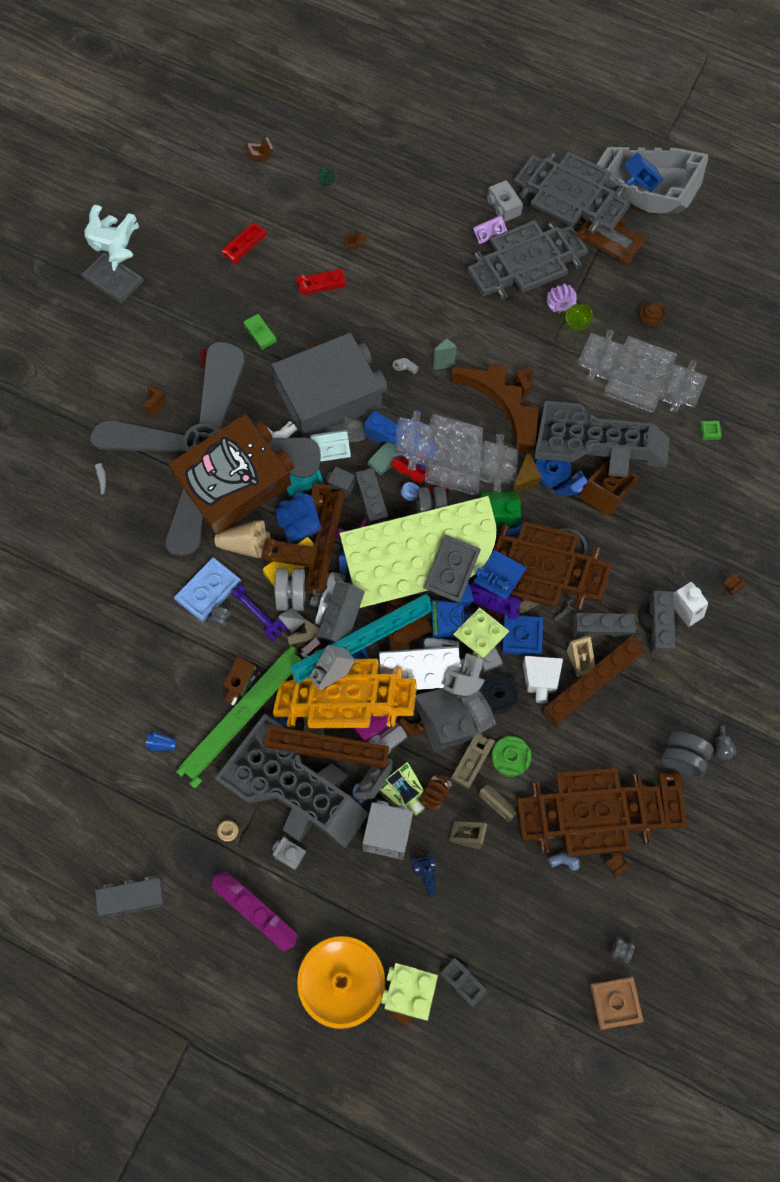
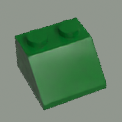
M518 492L480 493L481 498L489 496L496 527H502V525L515 527L520 524L521 502Z

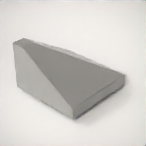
M293 608L278 617L292 634L304 624L305 619L297 611H294Z

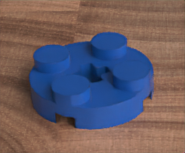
M537 459L535 464L542 476L540 482L547 488L564 484L571 473L570 462ZM549 466L552 468L556 467V472H551Z

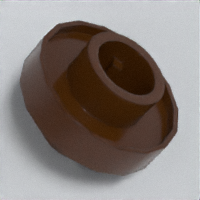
M656 302L645 303L639 311L641 322L647 326H658L665 317L664 308Z

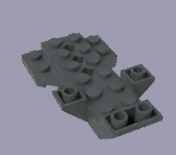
M545 401L535 459L573 462L584 455L611 457L609 476L628 477L630 459L647 460L648 466L667 467L670 438L653 423L598 419L593 414L590 415L585 411L586 408L582 404Z
M264 714L216 776L215 780L248 804L277 799L290 808L291 811L283 831L298 842L302 840L313 824L326 833L329 838L346 848L369 816V813L353 798L339 789L348 777V774L332 763L316 774L301 763L299 753L264 748L268 726L285 728ZM260 756L261 761L255 763L253 759ZM275 767H277V772L271 774L269 770L271 768L275 769ZM291 778H293V783L291 785H287L285 781L287 779L291 780Z

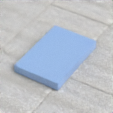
M213 557L182 588L174 599L203 623L212 614V607H219L242 581Z

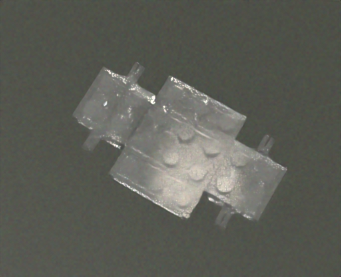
M607 330L605 337L590 333L578 364L590 370L587 376L588 380L591 377L590 381H593L595 375L609 380L604 395L654 413L659 399L673 404L671 407L672 412L675 406L674 412H678L680 404L695 408L707 379L706 375L694 371L697 365L696 361L692 366L694 360H691L688 368H684L674 364L677 353L630 336L627 337L624 345L611 340L614 331L610 333V330Z
M413 411V420L402 417L398 419L394 453L409 459V470H415L416 463L426 465V483L444 486L472 495L479 493L480 480L494 483L493 491L496 493L501 492V483L515 484L517 479L518 449L505 446L504 435L498 434L496 436V443L489 441L482 443V427L436 414L430 417V425L420 422V411Z

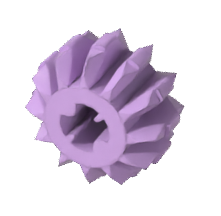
M557 285L556 288H551V292L547 293V303L553 312L558 311L561 313L567 309H572V306L576 304L577 295L571 285Z

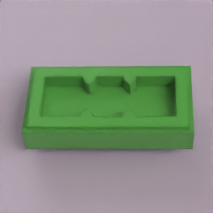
M259 314L243 321L244 326L261 350L277 342L276 337Z

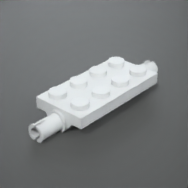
M458 646L379 652L380 663L377 674H394V669L397 668L398 670L399 667L402 669V678L417 680V690L444 688L448 670L461 672L464 659L459 657Z

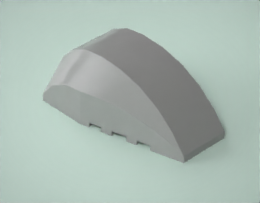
M607 147L596 165L611 171L610 178L604 184L606 187L614 191L620 185L625 187V191L621 195L622 199L647 212L669 215L680 213L691 203L702 184L708 154L679 148H670V151H662V148L645 150V148L638 147V150H629V147ZM637 152L657 167L663 178V181L651 192L640 183L636 186L625 184V181L631 177L625 163Z

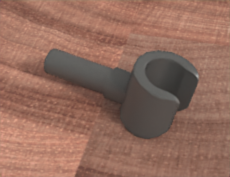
M570 599L565 605V609L553 618L555 622L566 614L575 613L577 609L570 606L573 599Z

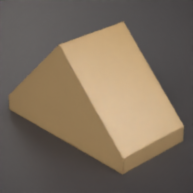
M586 636L571 641L566 651L576 675L579 677L585 675L595 666L591 637Z

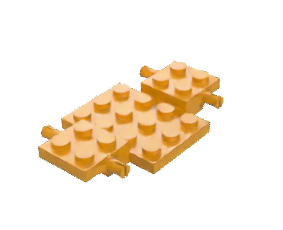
M355 659L345 677L321 690L317 689L310 678L298 684L294 679L285 681L278 688L273 714L275 717H288L286 725L290 728L291 725L292 728L295 727L297 717H308L307 724L309 728H369L371 713L373 716H388L386 725L394 727L396 716L414 715L417 680L402 678V669L399 667L398 670L397 668L394 669V674H377L379 667L378 659Z

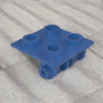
M494 550L483 568H477L475 572L477 577L474 582L507 600L527 567Z

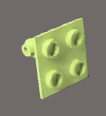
M479 608L454 635L474 651L473 655L484 658L509 633V630Z

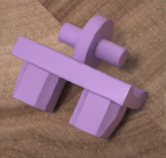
M502 215L473 227L479 244L507 232Z

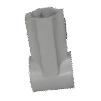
M396 723L394 727L389 728L380 736L378 734L372 737L367 743L389 746V754L391 749L407 738V735L403 728Z

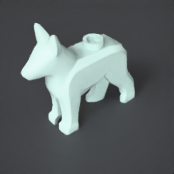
M93 205L89 213V223L84 230V235L88 244L94 250L109 252V262H112V269L115 271L120 262L133 257L132 252L126 249L132 232L138 229L139 225L138 222L134 223L137 220L135 215L128 213L117 228L110 227L112 224L117 223L118 220L108 215L100 221L98 215L102 207Z

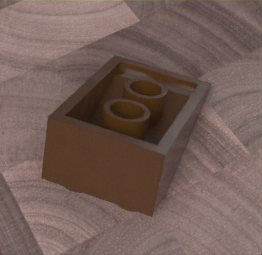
M608 459L588 480L579 497L587 504L596 507L603 514L611 517L640 477L629 470L628 477L609 476L611 459Z

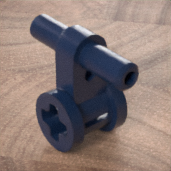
M427 853V856L418 859L415 857L411 858L415 876H421L428 896H434L436 894V879L434 875L436 866L432 853Z

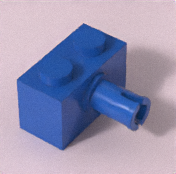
M638 152L625 163L631 175L625 181V184L629 186H636L640 183L651 192L663 181L657 167Z

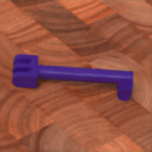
M239 585L237 590L231 592L232 595L239 599L267 627L264 633L274 642L276 637L272 633L274 632L280 637L282 633L278 628L280 627L284 632L288 628L279 619L273 623L245 595L246 591L243 586Z

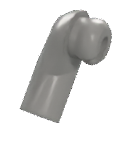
M407 358L397 359L392 363V367L396 371L409 370L416 374L419 370V366Z

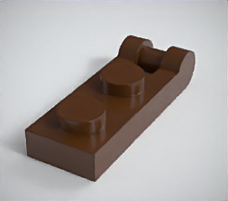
M270 538L265 540V550L262 551L261 555L262 559L314 568L318 553L317 547L278 542Z
M672 771V773L667 774L665 772H658L657 778L666 822L665 829L686 828L687 823L680 772ZM672 781L673 786H668L667 782Z

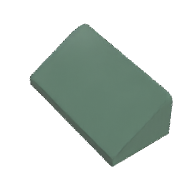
M445 339L434 350V370L450 368L455 365L457 347L449 339Z

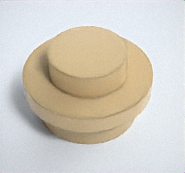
M230 820L223 821L217 829L219 838L226 842L234 840L238 835L236 823Z

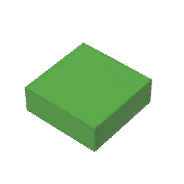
M701 421L702 440L721 439L719 421Z

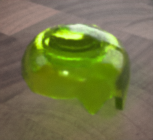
M585 303L582 305L574 304L566 311V325L572 330H584L591 323L593 317L592 309Z

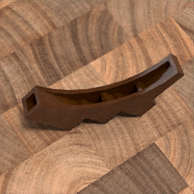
M489 365L488 371L453 367L452 383L462 384L480 391L493 400L507 416L515 438V452L533 454L536 444L539 408L530 405L521 406L522 387L505 385L506 367Z

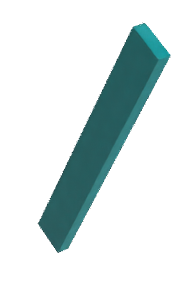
M425 594L331 644V646L346 648L352 655L432 612L430 597ZM326 648L290 666L293 679L297 684L309 678Z

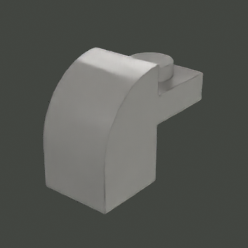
M466 653L462 671L448 670L443 689L463 696L476 693L485 680L479 677L483 659Z

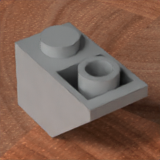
M327 645L309 678L317 689L321 690L345 677L355 659L346 648Z

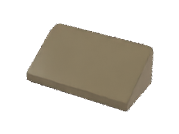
M486 785L480 790L479 797L507 822H510L518 813V810L490 785Z

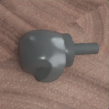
M720 726V736L716 738L714 755L718 759L730 760L736 755V747L731 738L725 735V726Z

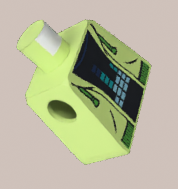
M408 763L389 776L378 791L382 797L396 808L398 805L409 807L415 815H418L425 809L419 801V798L423 796L424 790Z

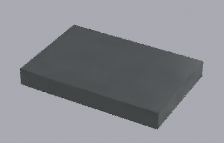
M105 252L81 274L83 279L121 304L144 282L143 277L122 263H119L116 270L113 271L112 262H109V255Z
M445 534L423 589L460 603L481 549Z

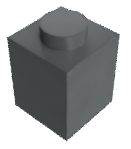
M335 467L333 472L328 474L326 482L328 485H331L332 492L341 490L345 494L344 497L348 498L356 484V475Z

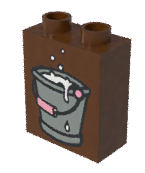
M246 414L169 463L175 478L216 535L291 486L289 471L295 468L291 459L283 449L274 453L268 445V442L273 437L262 420L253 424Z

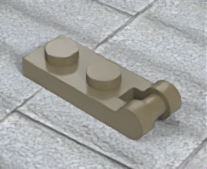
M478 731L451 777L452 781L468 790L495 743V740L483 737V734ZM478 743L485 746L483 750L476 747Z

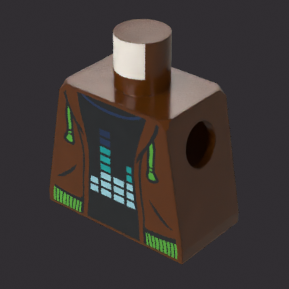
M237 657L223 685L228 689L223 700L234 706L238 697H244L253 687L261 671L255 665Z

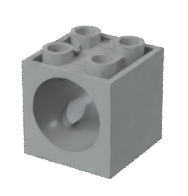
M384 801L372 802L363 840V851L403 860L413 811H410L409 807L398 805L397 808L391 807L389 803Z

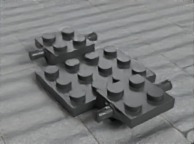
M552 152L545 159L532 155L514 179V184L523 188L518 194L520 199L522 198L523 200L528 192L536 194L531 201L532 207L572 227L583 215L584 219L592 223L587 229V232L591 234L594 233L597 227H602L612 232L630 207V202L621 197L625 191L624 186L620 185L616 191L604 186L611 176V171L571 152L566 154L560 164L552 161L556 157Z
M534 220L490 238V243L496 252L484 257L480 251L476 252L474 257L478 262L469 266L467 272L483 297L497 292L503 300L508 296L504 288L513 285L514 281L521 292L524 293L567 275L568 269L564 263L572 262L576 269L580 268L582 263L578 258L586 255L588 249L582 240L575 235L576 231L572 226L559 229L552 221V223L548 224L550 230L542 232Z

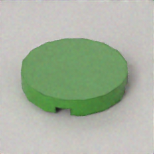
M507 736L495 743L491 752V761L494 768L500 774L507 777H516L528 769L531 762V751L522 739L515 736Z

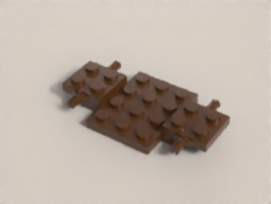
M524 522L517 539L508 537L507 533L510 527L502 525L499 535H496L492 553L496 550L527 567L510 593V596L557 608L563 591L566 594L577 597L574 606L577 610H582L585 600L602 602L612 570V564L598 559L601 548L594 546L591 556L575 553L580 539L579 534Z
M617 768L556 773L558 794H541L540 783L537 782L531 784L532 796L517 799L522 841L534 840L540 842L541 854L550 853L549 840L563 837L565 838L567 857L628 852L631 850L628 832H642L643 845L652 844L650 831L666 828L659 786H642L640 774H633L634 787L620 788Z

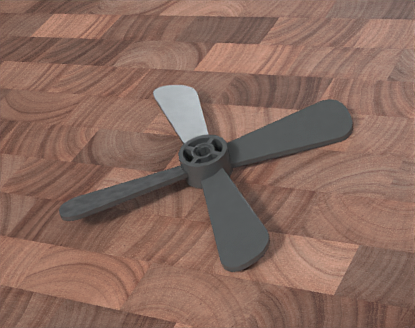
M224 342L213 343L208 348L199 424L192 426L185 435L117 421H104L93 429L90 437L92 445L101 450L187 452L221 430L245 364V357L242 351L237 346ZM273 438L268 442L274 453L283 449L291 459L295 468L289 471V475L310 478L318 471L321 461V450L318 443L313 439ZM184 489L166 538L167 550L176 556L190 555L196 551L201 542L204 519Z

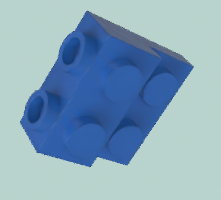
M302 492L294 494V499L279 503V507L275 509L278 524L284 528L287 543L296 544L322 530L313 497Z

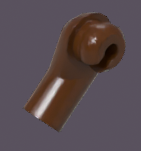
M402 717L397 722L410 736L421 735L426 731L422 721L409 723Z

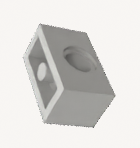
M507 180L489 187L487 200L494 207L497 216L502 215L503 221L506 222L521 215L523 203Z

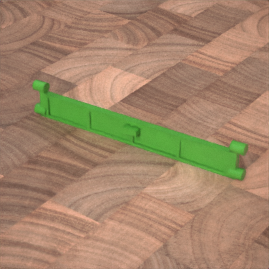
M291 646L179 766L176 772L181 777L186 773L192 779L189 784L193 788H196L202 782L198 777L200 773L292 674L290 666L303 660L295 655L297 652L295 647Z

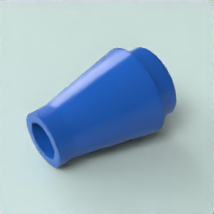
M155 731L154 733L149 732L146 749H150V751H175L177 739Z

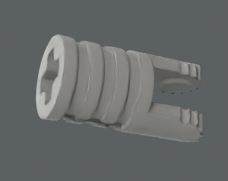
M426 638L423 649L456 646L459 648V641L443 638Z

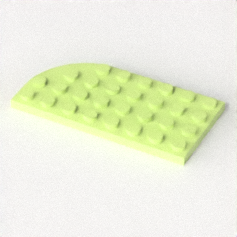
M489 496L340 533L352 584L365 591L360 608L428 591L423 589L445 534L481 549L470 577L475 575L477 568H482L489 559L496 539V523Z

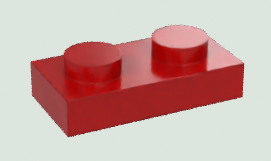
M401 455L394 458L391 466L396 468V471L411 476V479L418 483L425 482L431 475V472Z

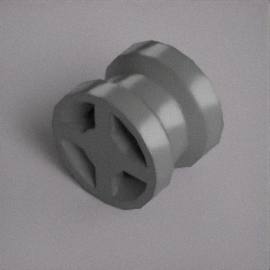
M212 607V616L209 617L207 622L216 628L225 629L227 626L226 620L230 617L231 612L222 607Z
M617 937L613 945L611 957L614 959L620 958L624 963L628 964L633 955L635 943H627L621 937Z

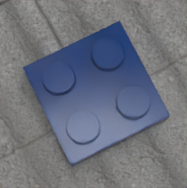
M504 614L503 626L509 630V633L503 638L502 653L541 657L543 618L519 616L518 619L511 620Z

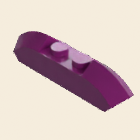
M226 871L213 875L211 888L282 951L295 946L297 933Z

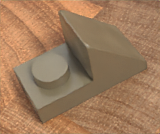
M304 619L306 633L297 632L289 636V648L291 646L296 649L304 648L317 637L320 628Z

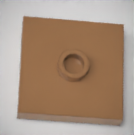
M633 977L590 984L600 1030L644 1022Z

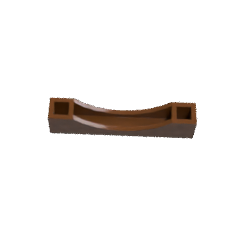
M631 636L544 708L542 715L556 729L598 690L641 658L645 649Z

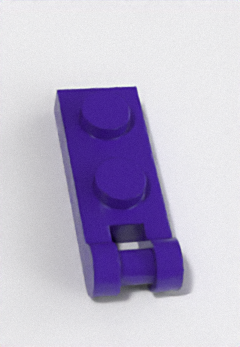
M474 582L470 586L473 596L472 603L505 614L511 620L518 619V609L521 605L520 599L509 595L507 600L484 587Z

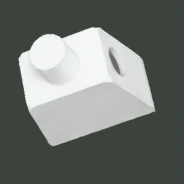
M690 582L674 592V609L688 627L704 618L708 602L701 594L699 588Z
M525 656L523 670L526 690L529 693H536V703H547L548 694H555L563 659Z

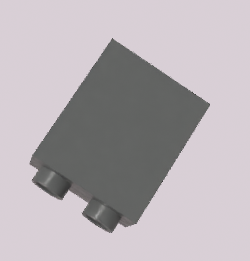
M351 333L272 364L274 384L302 438L311 437L310 435L319 434L379 409L382 406V392L387 391L386 380L380 370L372 372L368 365L372 362L368 347L365 343L357 345Z

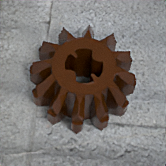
M434 775L423 793L421 803L430 810H439L452 786L451 781L442 775Z

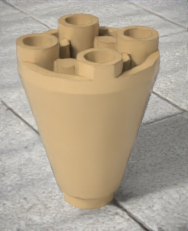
M255 520L225 529L218 535L215 534V545L223 550L261 558L262 551L265 550V540L270 538V533L266 532L263 520Z

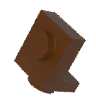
M264 137L262 144L247 143L245 150L250 160L268 161L273 152V146L269 138Z

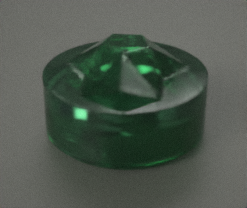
M322 168L319 171L318 180L322 185L329 186L334 182V172L330 168Z

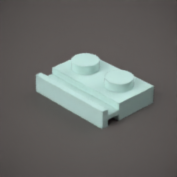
M347 430L310 435L311 439L319 445L321 461L351 457Z

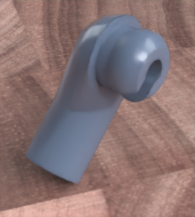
M562 852L548 858L552 868L563 863L569 865L572 871L580 868L579 858L577 856L567 857V852Z

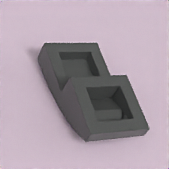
M456 958L440 973L472 1008L488 992Z

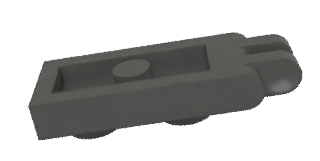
M387 759L386 768L372 766L368 770V773L354 792L357 800L375 798L393 769L391 759Z

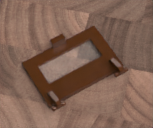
M624 218L620 219L612 232L602 227H597L593 234L587 232L592 223L586 220L575 234L627 265L646 240L644 237L626 228L627 220Z

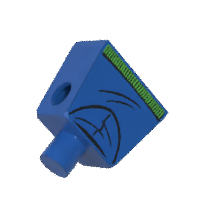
M432 601L433 637L436 639L456 638L454 633L473 614H464L463 604Z

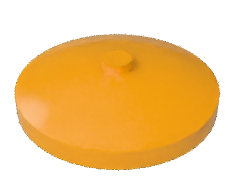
M343 936L329 938L318 943L305 956L298 973V993L305 1010L317 1022L330 1028H351L369 1019L380 1005L385 989L383 966L376 953L364 942Z

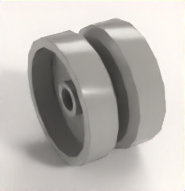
M288 569L276 570L274 593L277 611H287L290 599H292L294 611L305 610V569H294L292 571V581H290Z

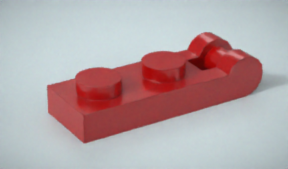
M253 222L225 246L221 254L225 258H229L233 264H237L242 256L267 236L266 231Z
M342 269L296 277L300 295L346 287Z

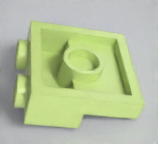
M395 963L394 968L390 967L387 981H391L389 990L384 989L381 1003L385 1004L384 1009L428 1021L438 975Z

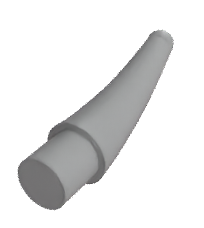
M102 463L95 465L100 483V493L103 495L106 488V473Z

